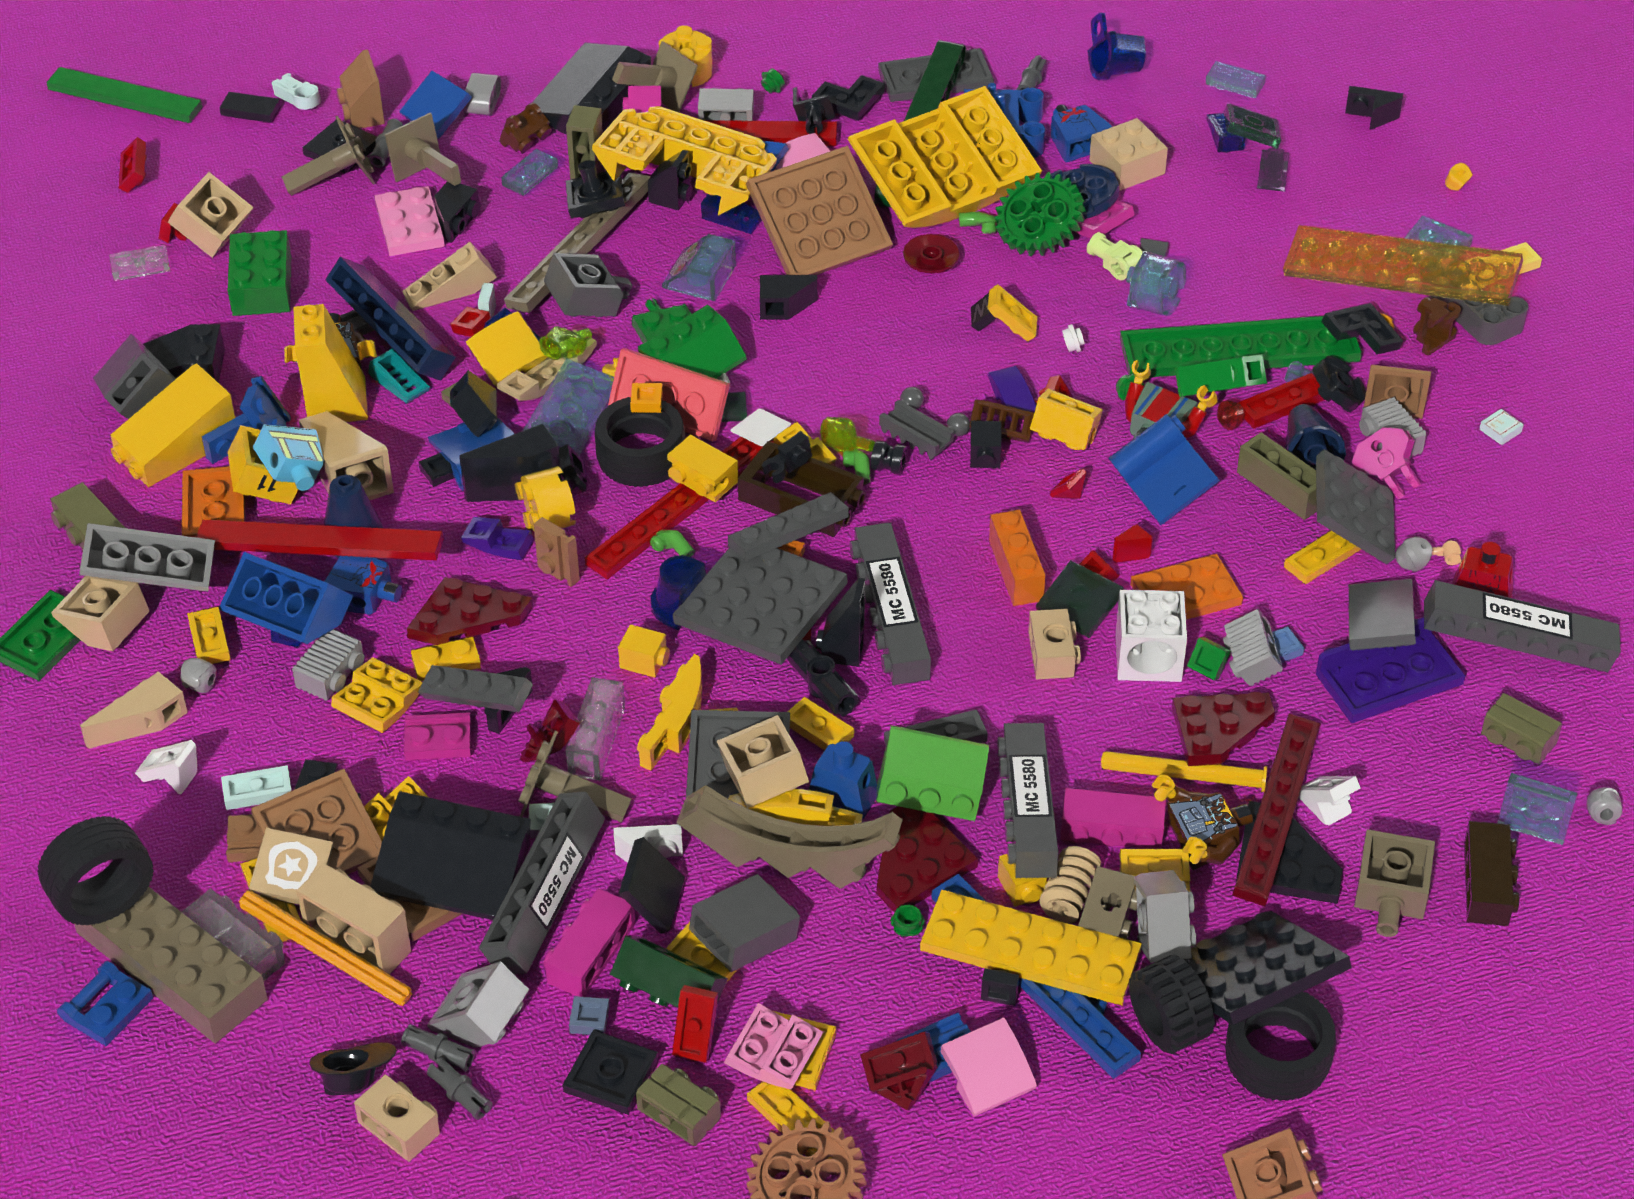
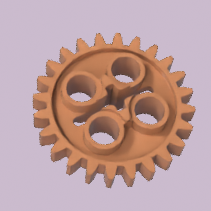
M811 1119L808 1128H803L801 1121L796 1120L795 1130L791 1131L783 1124V1134L781 1136L769 1132L771 1143L769 1145L763 1142L758 1143L762 1155H751L753 1165L756 1167L747 1168V1174L751 1180L746 1184L749 1193H753L750 1199H801L803 1197L811 1199H863L861 1189L858 1187L867 1185L865 1176L862 1174L867 1170L864 1161L861 1160L863 1158L859 1147L854 1148L855 1142L852 1136L844 1138L845 1135L841 1127L832 1132L829 1121H826L821 1129H819L815 1119ZM809 1148L817 1149L814 1155L809 1157L803 1156ZM780 1172H789L782 1179H774L776 1174ZM830 1175H840L834 1182H825V1179Z

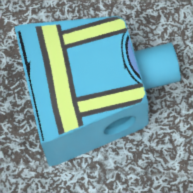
M264 424L253 445L254 451L274 480L293 482L300 491L308 490L314 485V481L324 463L316 429Z

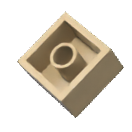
M1136 118L1092 134L1089 161L1092 164L1106 167L1114 172L1121 191L1165 174L1168 148Z
M208 172L179 203L168 223L213 258L230 239V234H234L242 226L254 207Z
M778 715L717 741L726 769L747 808L809 782L800 752Z

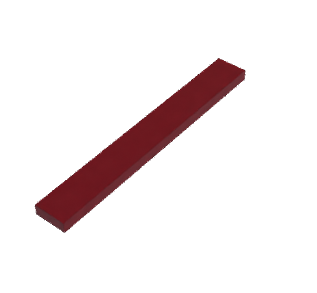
M1288 714L1232 896L1264 907L1266 906L1320 723Z

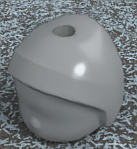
M1421 537L1405 539L1396 550V560L1403 569L1413 572L1420 571L1431 559L1432 545Z
M199 658L185 660L181 666L182 685L186 689L189 688L199 693H207L212 689L216 678V667L209 661Z
M1609 787L1598 788L1591 791L1587 797V810L1591 818L1597 823L1612 825L1622 815L1623 810L1620 796L1615 789Z

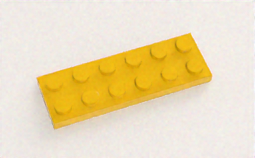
M941 890L920 942V951L986 969L1005 970L1019 975V978L1123 1006L1129 988V979L1135 970L1142 943Z

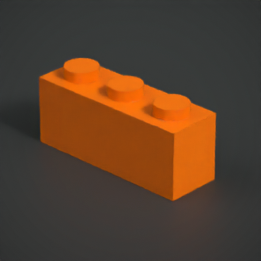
M1014 510L990 514L989 542L1013 606L1044 601L1045 573L1021 511Z

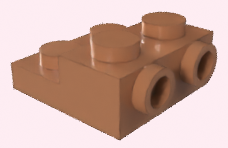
M1291 1128L1222 1154L1237 1199H1318L1317 1193L1323 1191L1315 1169L1309 1171L1306 1161L1311 1160L1312 1157L1304 1138L1297 1140Z

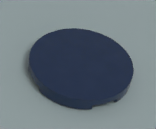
M1080 164V168L1062 172L1060 169L1051 174L1053 179L1057 174H1061L1063 181L1069 178L1072 185L1076 184L1084 200L1083 205L1086 209L1082 213L1084 219L1094 217L1106 211L1115 203L1119 196V184L1114 172L1100 165Z

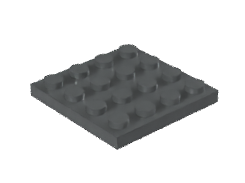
M729 547L673 613V620L677 625L782 665L848 583L847 574L778 548L744 561Z

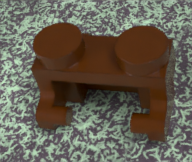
M531 102L524 111L516 116L511 115L506 119L499 142L504 147L510 145L516 152L525 153L532 146L533 140L536 138L544 140L552 132V128L549 126L550 121H548L540 107L536 103Z
M1429 297L1422 299L1417 307L1421 317L1414 326L1413 333L1417 335L1416 339L1423 344L1422 352L1425 355H1431L1456 337L1457 330L1453 326V321L1460 316L1461 308L1456 303H1446L1435 297L1433 299Z

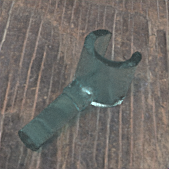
M1294 361L1288 367L1285 381L1290 382L1310 373L1314 375V373L1304 369V365L1299 361Z

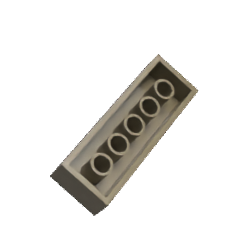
M149 886L144 895L134 905L111 920L87 926L74 923L76 932L137 982L151 989L152 994L215 1044L268 1000L263 977L258 971Z

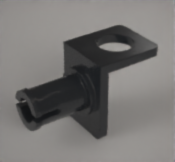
M797 87L793 88V107L798 120L806 121L805 129L807 133H815L816 127L817 133H821L823 130L822 121L835 117L829 96L822 95L802 101Z

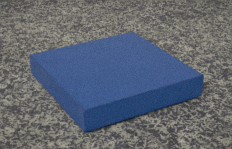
M432 70L399 112L410 121L432 113L436 135L440 139L472 97L468 92Z

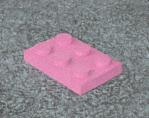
M429 186L374 195L389 256L445 247L444 237Z

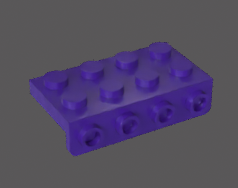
M1424 617L1415 619L1416 644L1350 650L1348 643L1336 648H1329L1319 655L1316 676L1351 724L1464 684V673L1440 644L1432 631L1424 629Z

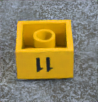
M240 425L228 450L233 492L269 499L273 502L291 504L298 491L295 483L274 480L253 449V445L261 430Z

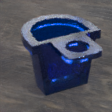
M1098 13L1091 20L1093 46L1087 50L1090 71L1093 77L1104 81L1113 75L1140 72L1146 58L1144 36L1116 33V31L1107 33L1105 13ZM1100 22L1101 29H1100V33H1099V35H1098L1097 26H1098V23Z
M682 555L670 557L662 563L659 569L657 587H655L651 594V611L657 620L676 630L682 627L674 623L673 613L685 602L706 576L703 562Z

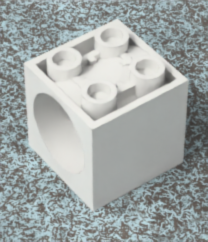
M1120 590L1116 623L1117 680L1182 682L1187 643L1184 591Z

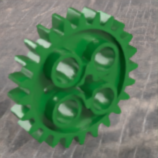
M1047 172L1044 178H1041L1039 173H1036L1034 180H1030L1028 176H1025L1024 184L1015 181L1016 189L1007 188L1006 191L1009 196L999 198L1003 206L995 208L998 213L994 217L997 220L996 229L1003 243H1007L1011 250L1016 248L1019 254L1027 250L1029 256H1032L1035 250H1038L1040 255L1043 256L1046 248H1049L1054 253L1056 244L1064 248L1065 243L1063 240L1065 238L1073 240L1074 237L1071 232L1080 231L1078 222L1085 220L1082 213L1086 209L1083 205L1084 200L1076 184L1072 185L1069 178L1063 181L1061 174H1057L1054 179L1050 172Z

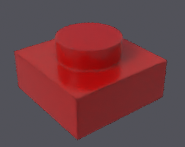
M466 307L450 325L453 333L472 337L486 328L492 319L489 311Z

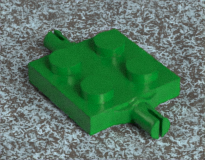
M652 298V301L649 299L645 303L649 312L632 316V326L641 341L645 343L691 315V312L686 304L662 309L657 300Z

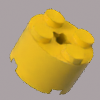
M683 25L659 40V47L661 42L664 41L698 65L691 82L692 87L702 85L711 78L713 65L712 40L710 37L692 30L689 26Z
M559 466L524 475L521 477L520 482L515 483L518 499L524 501L526 512H523V520L527 530L533 529L534 531V523L541 517L562 529L575 525L576 520L570 519V515L575 514L573 497L567 480L561 481L558 474L563 473Z

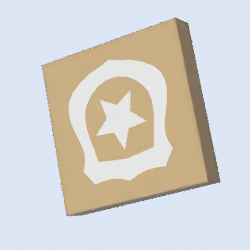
M266 828L248 890L255 892L261 897L299 904L296 890L323 863L329 864L333 842Z

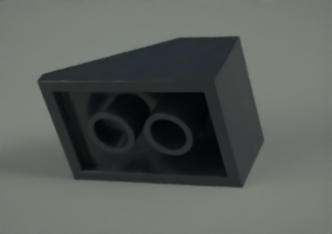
M190 324L143 344L176 379L197 363L219 383L225 352L220 324Z
M543 423L459 455L464 496L467 502L519 500L515 483L520 482L522 476L557 466L560 467L559 446Z

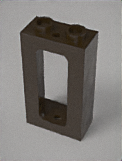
M767 441L738 477V500L778 515L809 501L765 484L776 470H772L765 475L762 464L767 459L779 454L777 447L780 446ZM814 458L808 459L804 465L797 467L791 473L786 471V476L783 479L820 495L831 492L848 506V518L817 530L832 537H835L842 527L845 528L848 525L852 513L856 508H860L863 505L866 497V492L863 491L864 477Z

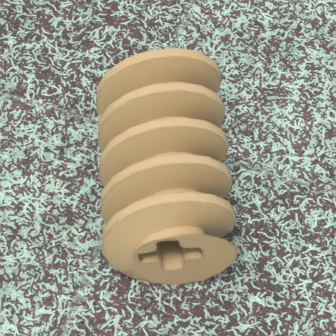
M1071 846L1059 853L1057 878H1049L1039 901L1042 910L1053 920L1070 924L1079 919V912L1084 907V901L1087 900L1097 866L1101 867V861L1094 852L1083 847Z

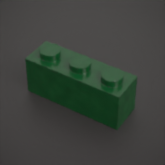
M625 936L610 972L611 976L620 980L619 985L633 992H638L640 989L650 994L648 998L650 1001L665 1007L671 1004L677 1008L680 990L684 985L718 992V1004L728 978L640 936Z

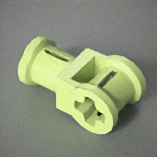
M1101 232L1095 233L1087 244V253L1103 260V267L1110 271L1118 280H1125L1129 277L1131 271L1140 269L1145 265V256L1140 248L1135 245H1128L1122 240L1115 244L1106 239V235Z

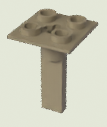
M662 41L652 65L619 62L612 80L617 84L661 85L662 104L673 111L680 112L698 65Z
M428 113L384 134L395 182L428 168L454 186L462 183L458 165L440 154L432 113Z
M336 116L346 143L281 176L291 196L355 163L359 165L373 185L376 184L371 174L375 172L369 158H365L363 152L366 149L359 136L356 137L349 123L344 125L341 119Z
M558 731L554 732L550 742L544 740L518 801L524 804L519 817L524 816L535 789L538 788L555 796L561 793L587 792L602 815L622 823L631 798L548 764L547 760Z

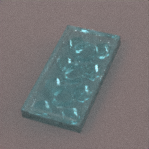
M566 358L523 431L543 423L559 448L568 444L580 455L595 429L597 418L608 407L614 377Z

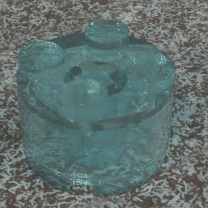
M1144 251L1136 267L1131 266L1127 273L1126 280L1127 283H1130L1127 305L1160 315H1171L1181 299L1176 297L1178 289H1184L1185 264L1171 257Z

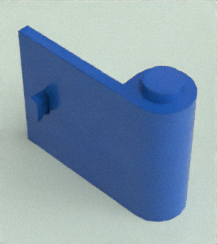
M1167 414L1108 458L1160 525L1164 524L1220 481L1182 434L1186 428L1176 415L1170 418Z
M497 418L494 426L489 431L484 430L479 437L475 436L465 423H461L454 428L429 436L428 439L451 464L455 481L461 491H464L459 455L515 433Z

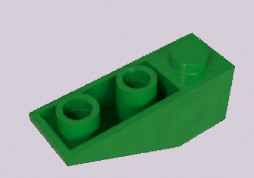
M1263 354L1175 367L1179 397L1197 395L1198 389L1203 385L1207 387V393H1211L1212 391L1218 392L1267 384Z

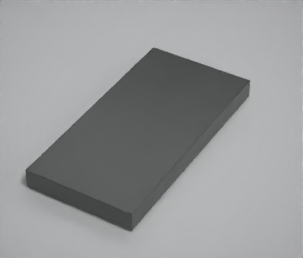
M981 48L966 50L963 66L951 94L964 92V89H978L983 86L988 88L989 83H994ZM932 55L878 63V71L882 82L885 83V89L890 102L914 98Z
M1412 579L1348 585L1350 650L1416 644Z

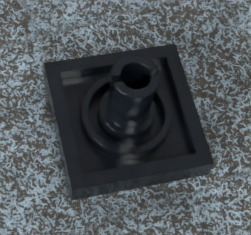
M586 160L578 165L582 177L566 181L567 204L571 219L588 217L593 213L605 210L614 211L619 207L625 206L622 176L620 175L614 182L607 171L597 172L596 163L593 160Z

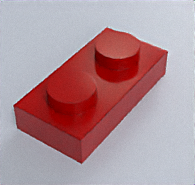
M138 137L120 155L118 188L126 193L135 186L141 185L146 176L144 172L147 155H145L146 142Z
M687 985L682 987L680 990L672 1055L704 1063L708 1061L711 1052L718 992Z

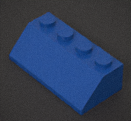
M244 552L219 606V610L304 644H309L341 625L353 595L324 581Z

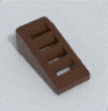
M975 399L970 420V431L971 421H981L982 413H988L986 421H993L994 415H1000L1001 438L1030 442L1032 432L1030 426L1034 416L1033 412ZM1007 417H1012L1010 429H1005ZM1018 419H1024L1021 433L1016 431Z

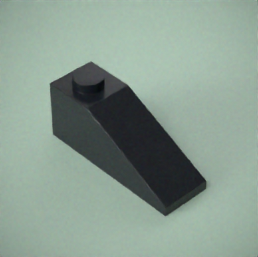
M858 578L827 616L824 630H818L816 648L821 649L822 655L832 658L835 664L855 667L860 665L864 647L865 578Z

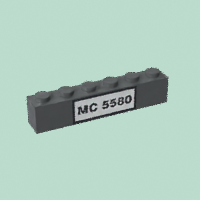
M890 522L855 527L854 540L850 541V553L852 559L858 560V563H856L857 579L865 578V604L870 603L871 608L868 609L870 625L877 628V631H875L877 650H883L884 653L881 655L883 672L889 673L892 685L930 680L931 657L892 524Z
M1437 580L1434 581L1424 600V629L1607 673L1621 653L1619 624Z
M1004 723V737H998L997 751L998 757H1000V777H1006L1001 779L1002 798H1008V800L1003 801L1004 820H1010L1005 823L1006 842H1012L1007 846L1008 864H1014L1015 878H1057L1058 846L1044 723Z
M587 792L561 793L558 795L479 946V949L491 964L501 961L513 974H527L605 820Z

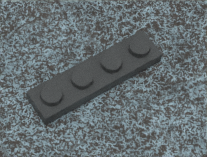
M830 492L728 535V546L744 561H747L848 518V506Z
M432 665L418 693L425 699L520 712L533 684L525 677Z

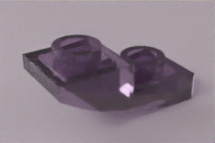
M1280 148L1262 150L1257 189L1285 192L1289 161L1288 152H1284Z

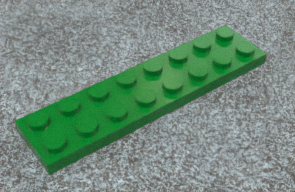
M1324 316L1120 331V343L1129 375L1133 374L1132 364L1136 360L1139 362L1137 372H1144L1147 363H1149L1151 369L1149 377L1175 376V367L1263 354L1265 369L1316 365L1327 356H1334L1345 363L1360 362L1361 350L1357 338L1352 337L1337 341L1321 322Z

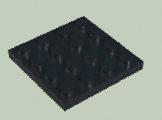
M1273 911L1259 913L1254 919L1241 925L1231 926L1226 932L1216 937L1199 941L1196 946L1191 948V958L1183 959L1192 967L1205 986L1212 1004L1213 1013L1231 1025H1235L1352 968L1349 955Z

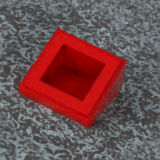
M1139 525L1132 526L1114 538L1113 561L1117 563L1149 558L1152 549V536Z
M1094 550L1072 571L1091 592L1119 577L1115 570Z

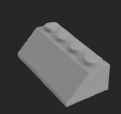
M88 523L79 575L208 592L215 540Z

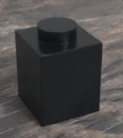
M971 421L970 467L1000 468L1001 421Z

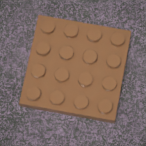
M848 146L748 179L746 182V186L786 275H818L889 250L893 246Z

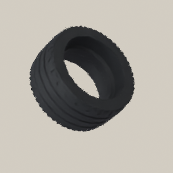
M631 397L613 402L601 412L595 426L596 456L603 473L615 482L634 487L652 486L670 478L668 470L672 467V462L667 460V454L685 439V428L678 410L670 403L662 400L661 413H632L630 406ZM640 433L652 434L665 439L660 444L644 449L625 448L616 443L624 437Z
M99 816L72 825V827L67 828L52 840L51 844L44 850L41 860H39L37 872L44 892L59 914L72 924L87 926L111 920L134 905L144 895V892L150 885L154 870L148 851L136 833L123 820L121 821L119 818H112L111 816ZM108 860H113L108 867L96 876L78 882L83 875L95 866Z
M1301 992L1235 1025L1229 1023L1225 1044L1228 1067L1231 1073H1233L1234 1078L1243 1087L1260 1097L1278 1101H1289L1305 1097L1316 1090L1318 1086L1320 1087L1329 1073L1336 1046L1335 1025L1330 1013H1328V1010L1318 999H1315L1306 992ZM1264 1026H1284L1296 1030L1306 1037L1313 1046L1314 1051L1309 1056L1296 1061H1277L1263 1056L1254 1049L1246 1036L1253 1030Z

